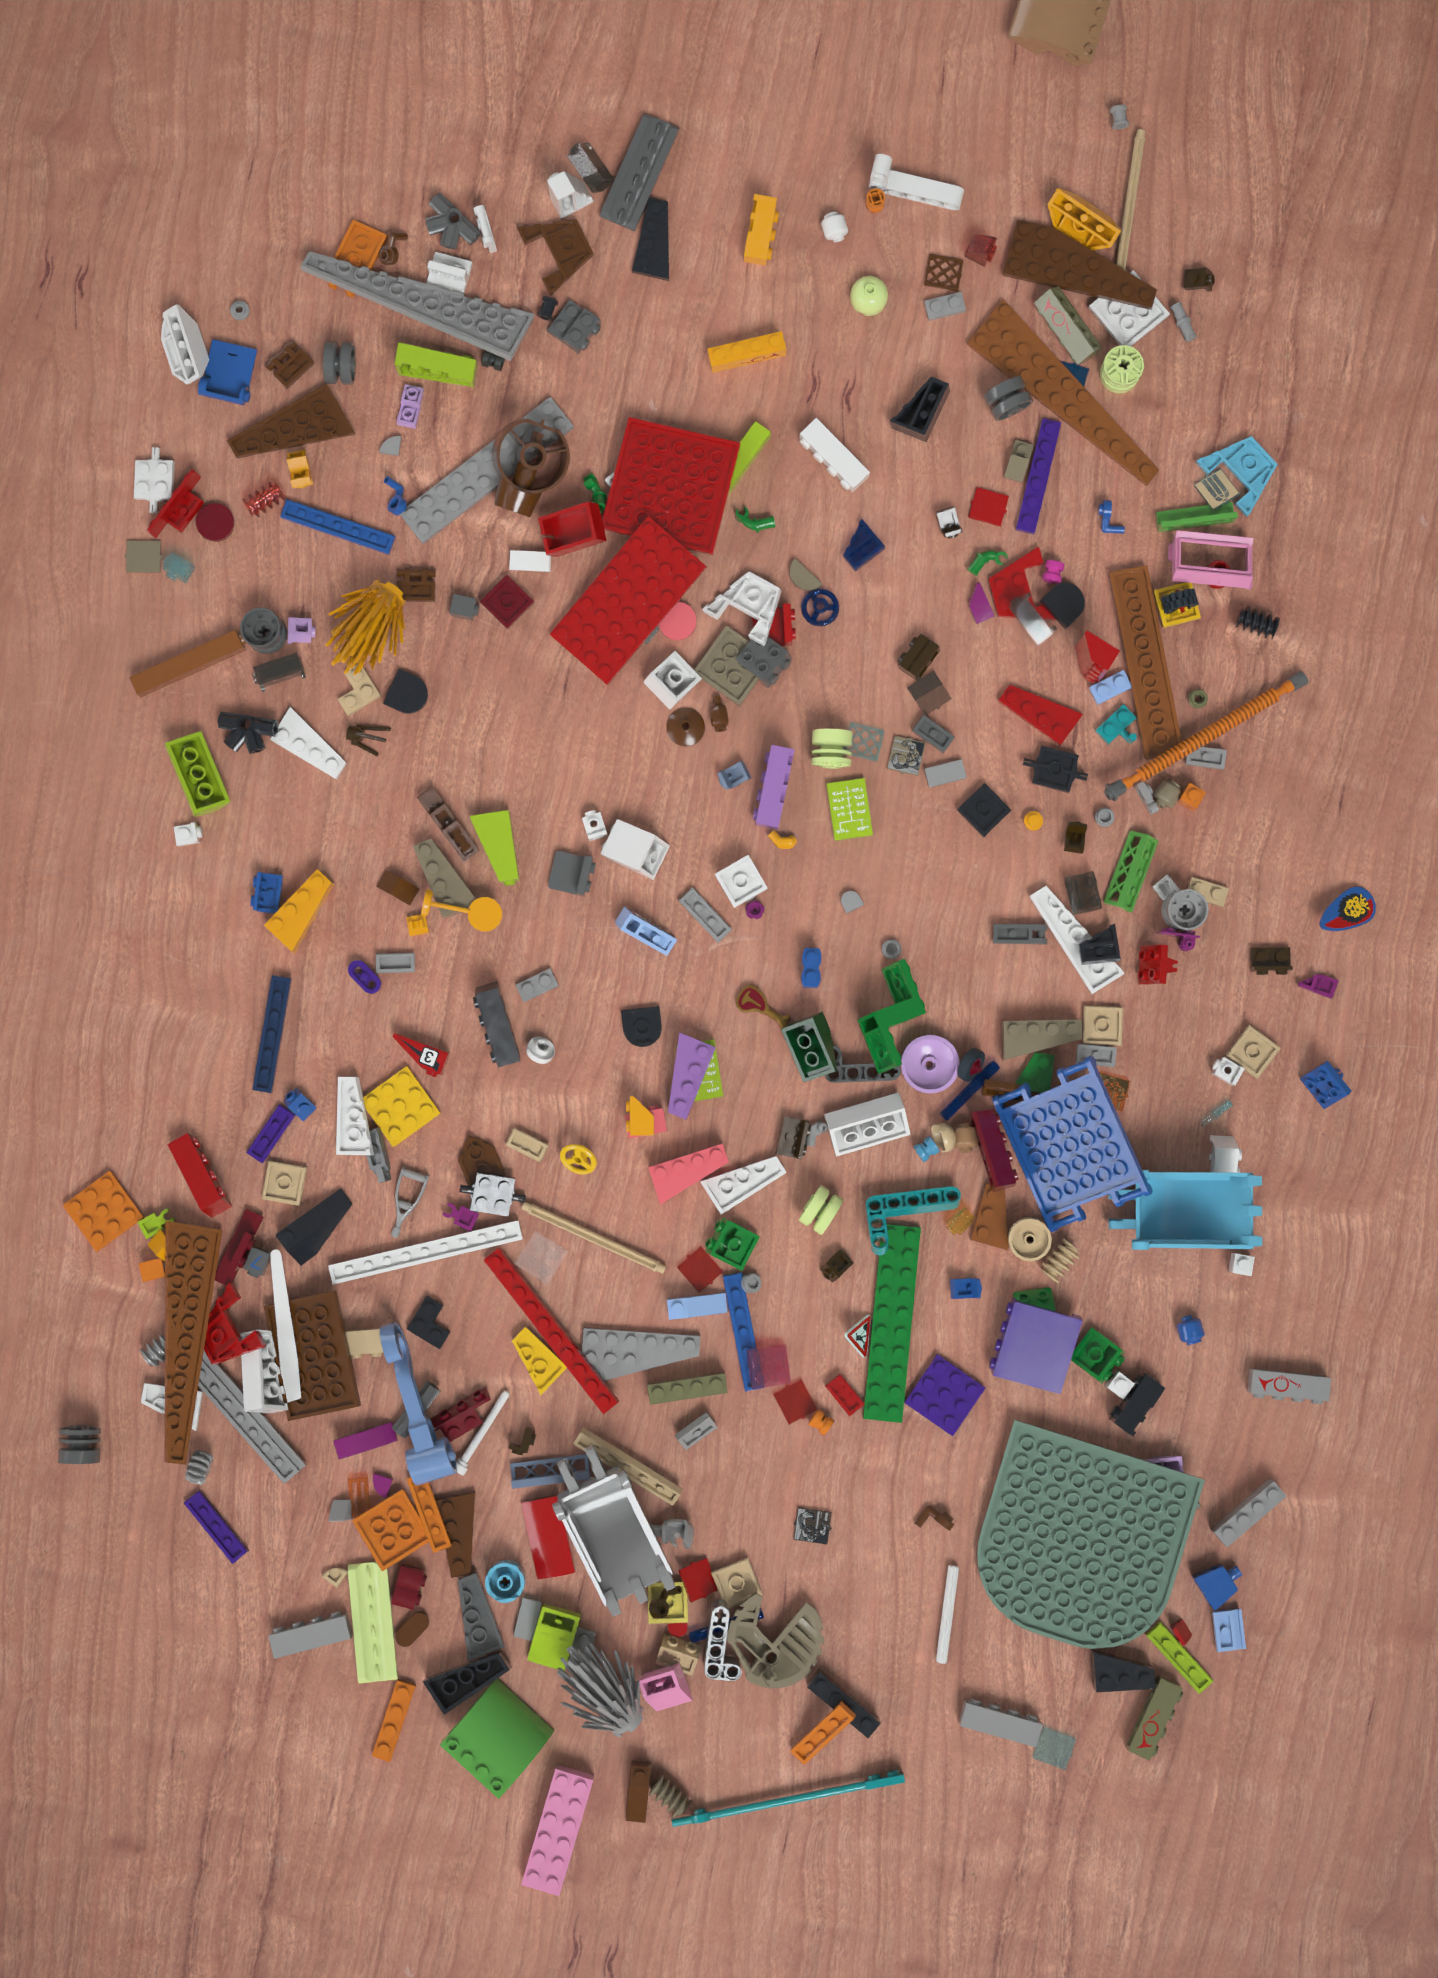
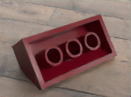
M993 1109L972 1112L970 1120L977 1133L978 1146L993 1193L1016 1186V1181L1019 1179L1016 1169L1012 1170L1010 1164L1013 1161L1010 1150L1006 1151L1004 1145L1007 1143L1005 1133L1000 1132L998 1126L1001 1125L999 1114H995Z

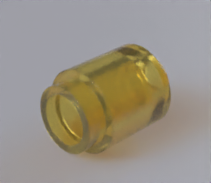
M964 1207L946 1221L948 1223L946 1228L953 1235L958 1234L960 1236L973 1224L972 1221L975 1217Z

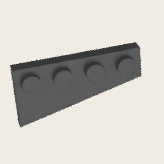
M477 1572L458 1579L467 1660L471 1661L505 1647Z

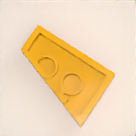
M525 1327L512 1342L541 1396L567 1367L536 1335Z

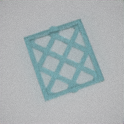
M850 723L849 731L854 728L857 734L852 736L854 747L849 750L845 747L844 750L851 752L856 749L858 754L852 753V756L877 762L880 748L882 747L884 730ZM856 727L863 728L864 730L859 732ZM869 730L875 731L877 733L872 735ZM867 731L870 737L864 740L861 734ZM880 734V742L877 743L874 737ZM857 736H859V738L862 741L858 745H856L853 741V739ZM872 739L875 745L869 748L866 742ZM862 744H864V746L867 749L863 753H861L858 749V747ZM877 747V755L874 756L871 750ZM868 752L871 755V757L863 756Z

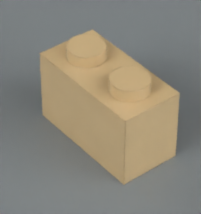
M380 1328L345 1331L351 1359L362 1358V1354H370V1357H380L384 1353L380 1340Z

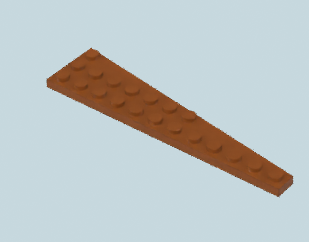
M1003 299L968 341L967 345L1009 379L1021 376L1026 385L1025 391L1029 392L1042 405L1147 486L1159 469Z
M166 1221L164 1462L186 1465L223 1230Z

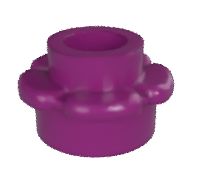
M753 900L746 905V915L750 919H760L762 913H764V906L759 901Z

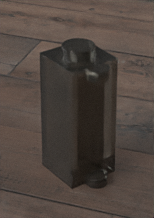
M579 142L569 150L567 157L592 193L603 192L615 180L590 143Z
M1029 592L1021 597L1017 595L1010 601L1011 604L1008 607L1037 645H1039L1051 636L1057 628L1055 625L1049 628L1027 600L1031 596Z
M298 653L254 666L255 673H252L255 684H259L262 692L266 691L265 687L298 676H302V679L306 678L303 663Z

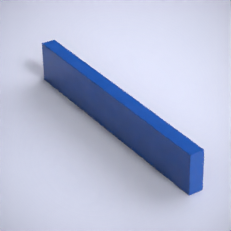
M286 499L280 516L287 521L390 555L396 538L394 535Z
M740 1272L724 1275L723 1280L745 1391L764 1388L747 1296L741 1286L743 1275Z

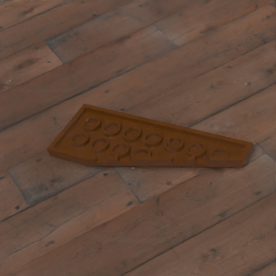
M1017 220L1003 276L1053 288L1059 286L1062 290L1152 310L1157 292L1156 288L1055 228Z

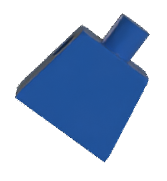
M1218 1564L1192 1575V1578L1210 1607L1215 1611L1238 1591L1233 1581L1241 1577L1242 1573L1236 1565L1226 1571L1222 1564Z

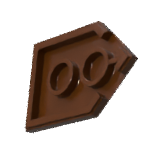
M468 1135L458 1159L468 1186H472L477 1171L506 1176L494 1145Z

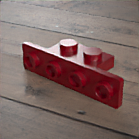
M249 1209L245 1210L217 1268L215 1281L225 1286L228 1283H233L239 1269L243 1268L247 1261L245 1256L248 1250L251 1251L256 1240H254V1237L264 1219L262 1215Z
M484 1387L481 1390H476L472 1395L459 1400L455 1405L442 1410L439 1414L432 1417L430 1420L435 1432L440 1429L449 1442H452L481 1425L483 1420L476 1411V1408L491 1400L487 1388Z

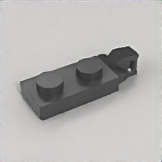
M379 1127L369 1130L374 1155H366L370 1170L377 1174L379 1183L390 1181L391 1175L389 1170H391L381 1129Z

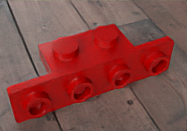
M192 469L184 476L183 482L172 492L171 498L161 507L157 517L150 522L147 532L154 538L158 537L167 524L182 533L204 504L201 499L191 493L192 489L201 479V476Z

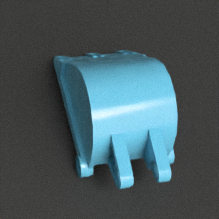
M1142 1170L1147 1182L1152 1187L1153 1193L1148 1196L1143 1195L1132 1199L1136 1200V1219H1108L1109 1229H1136V1239H1132V1250H1149V1248L1253 1249V1247L1262 1246V1237L1253 1235V1217L1262 1216V1206L1253 1205V1187L1262 1185V1176L1253 1175V1173L1149 1172V1170ZM1136 1183V1189H1139L1140 1186ZM1128 1189L1118 1190L1120 1195L1133 1191Z

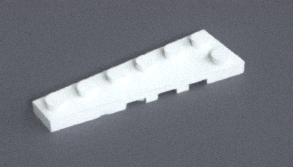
M1047 886L1029 896L1091 994L1125 974L1115 962L1081 965L1079 944L1092 938L1086 929L1078 923L1075 917Z

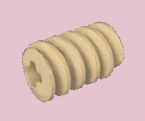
M1065 1239L1062 1240L1065 1246L1058 1245L1057 1248L1060 1252L1052 1251L1055 1258L1047 1257L1050 1264L1043 1262L1042 1266L1045 1270L1040 1269L1057 1283L1060 1282L1057 1278L1058 1275L1061 1277L1065 1276L1062 1270H1070L1067 1264H1075L1072 1258H1080L1077 1254L1080 1251Z

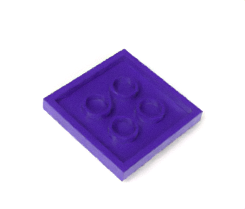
M937 1354L904 1403L953 1436L986 1388Z

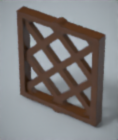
M930 254L924 286L958 292L964 260ZM931 260L936 264L933 268H930ZM949 261H951V262H957V263H955L954 265H951ZM946 262L949 268L944 271L941 265ZM959 264L960 272L957 273L954 267ZM936 268H939L942 272L938 276L933 272ZM950 270L955 274L951 278L946 274ZM929 273L934 277L930 281L927 280ZM944 275L947 281L942 284L938 278ZM957 277L958 283L955 286L952 280ZM947 283H950V285H951L952 287L944 286V285H946Z

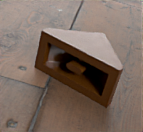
M385 870L376 886L408 905L412 904L420 890Z

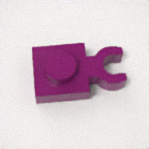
M447 1203V1206L452 1208V1213L447 1214L443 1212L442 1215L446 1218L454 1217L453 1224L472 1231L479 1213L470 1211L469 1208L464 1206L457 1210L454 1204Z

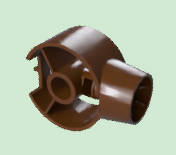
M523 418L509 423L499 432L492 449L493 465L499 476L494 505L531 517L542 493L558 485L568 470L570 450L567 440L560 430L545 426V420L543 419L540 420V423ZM526 422L551 431L556 436L560 448L546 451L541 445L544 434L533 431L530 442L523 443L512 429ZM507 434L519 445L515 452L517 465L512 482L504 474L500 463V448ZM529 447L535 448L538 454L536 462L531 465L527 464L524 459V453ZM561 452V464L554 478L542 487L530 489L537 469H540L546 462L547 454Z

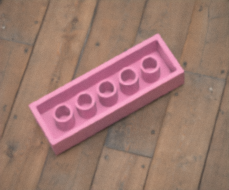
M556 1765L521 1885L553 1895H560L594 1775L562 1765Z

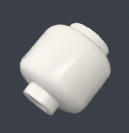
M831 212L824 216L821 226L825 238L833 240L834 243L844 240V236L848 233V226L844 215L838 212Z

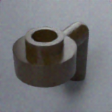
M675 1586V1588L669 1591L664 1588L659 1599H654L650 1602V1615L654 1619L665 1618L669 1612L666 1602L668 1596L681 1594L682 1588Z

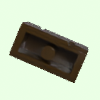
M922 634L918 638L914 637L911 640L908 652H903L898 659L899 669L916 681H919L940 652V647Z

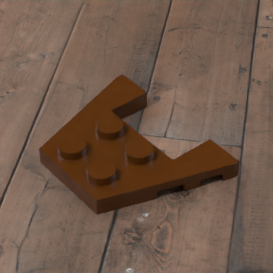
M577 219L552 222L553 224L545 225L535 224L529 227L520 226L517 228L525 245L542 237L546 241L559 268L558 271L542 278L550 296L593 256V251Z

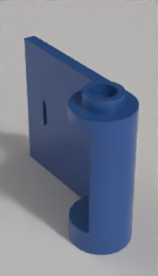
M212 339L209 362L206 366L205 375L200 378L198 395L244 406L250 400L251 392L249 387L258 350Z

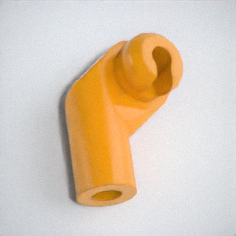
M775 830L768 835L769 839L779 849H791L797 843V839L794 836L781 837Z

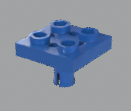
M1328 1060L1300 1078L1323 1109L1352 1092L1342 1079L1343 1072L1338 1074L1341 1070L1333 1068Z

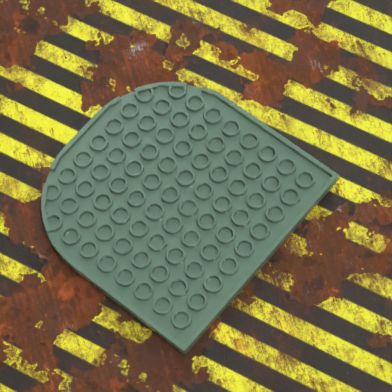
M1014 1419L978 1541V1568L987 1595L996 1608L1014 1624L1033 1633L1070 1645L1096 1649L1115 1647L1132 1641L1151 1627L1168 1603L1205 1479Z

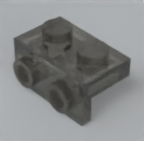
M1094 871L1064 878L1072 915L1102 909Z

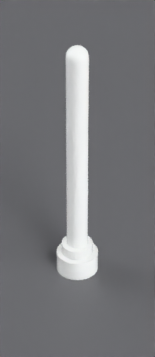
M508 1391L502 1392L461 1459L458 1458L456 1461L457 1473L465 1475L469 1465L467 1462L508 1399Z

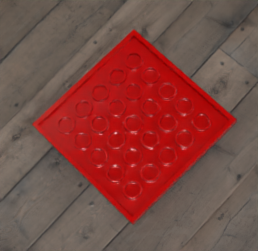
M629 417L602 520L604 530L632 536L644 520L650 516L686 549L713 555L741 443Z

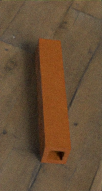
M233 630L129 678L136 694L139 697H143L246 651L244 645L247 643L241 634Z

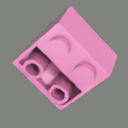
M680 1663L644 1673L639 1679L644 1699L656 1711L693 1700Z

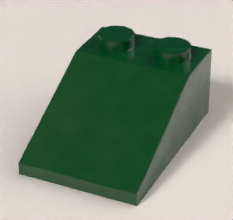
M823 1011L792 1022L781 1029L803 1082L837 1071L831 1031Z

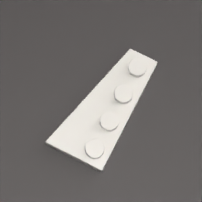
M291 707L280 722L276 736L270 739L336 780L347 764Z
M338 1077L336 1155H374L359 1077Z

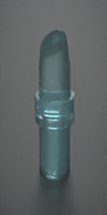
M1227 1100L1218 1108L1213 1109L1210 1114L1202 1119L1201 1126H1206L1213 1120L1218 1119L1233 1104Z

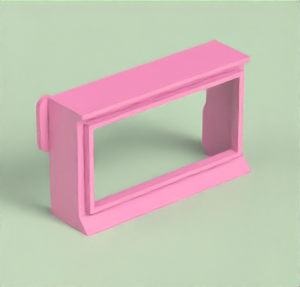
M1177 530L1173 543H1170L1168 546V560L1172 562V581L1252 589L1253 538ZM1181 542L1245 548V571L1181 565Z

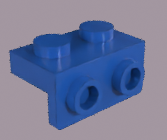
M257 872V876H254L253 879L255 895L251 896L250 906L253 907L254 911L275 914L279 910L283 875Z

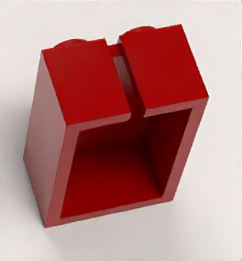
M588 501L538 518L541 534L554 536V539L542 538L547 556L559 557L607 541L598 503Z

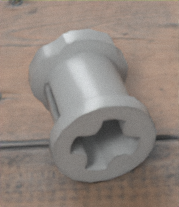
M1116 105L1110 108L1114 122L1112 128L1115 130L1124 129L1130 125L1126 117V105Z

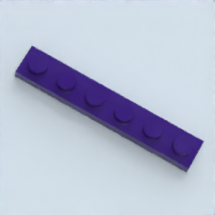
M1042 419L1017 521V531L1035 534L1061 422Z

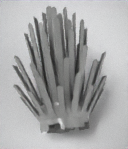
M590 1643V1647L603 1668L587 1646L585 1647L586 1650H584L585 1654L579 1649L577 1652L572 1646L567 1648L572 1658L567 1662L561 1657V1661L573 1676L570 1677L562 1668H558L557 1674L576 1691L567 1685L559 1686L573 1695L571 1696L572 1700L599 1716L566 1702H561V1704L575 1710L572 1715L589 1720L584 1722L585 1725H582L581 1728L611 1731L616 1737H623L622 1733L628 1730L630 1733L634 1731L643 1719L641 1714L644 1708L640 1705V1680H637L635 1684L633 1666H631L629 1671L628 1662H625L624 1669L626 1674H624L618 1652L615 1650L614 1654L625 1686L624 1689L611 1661H608L602 1649L600 1656L595 1646Z

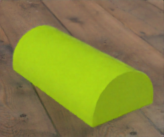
M201 731L164 744L194 817L212 813L230 803Z

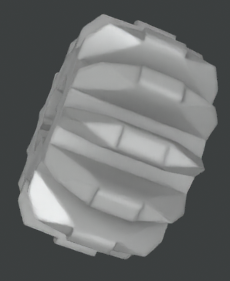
M195 1451L191 1456L185 1473L186 1480L193 1484H203L212 1467L213 1456L205 1451Z

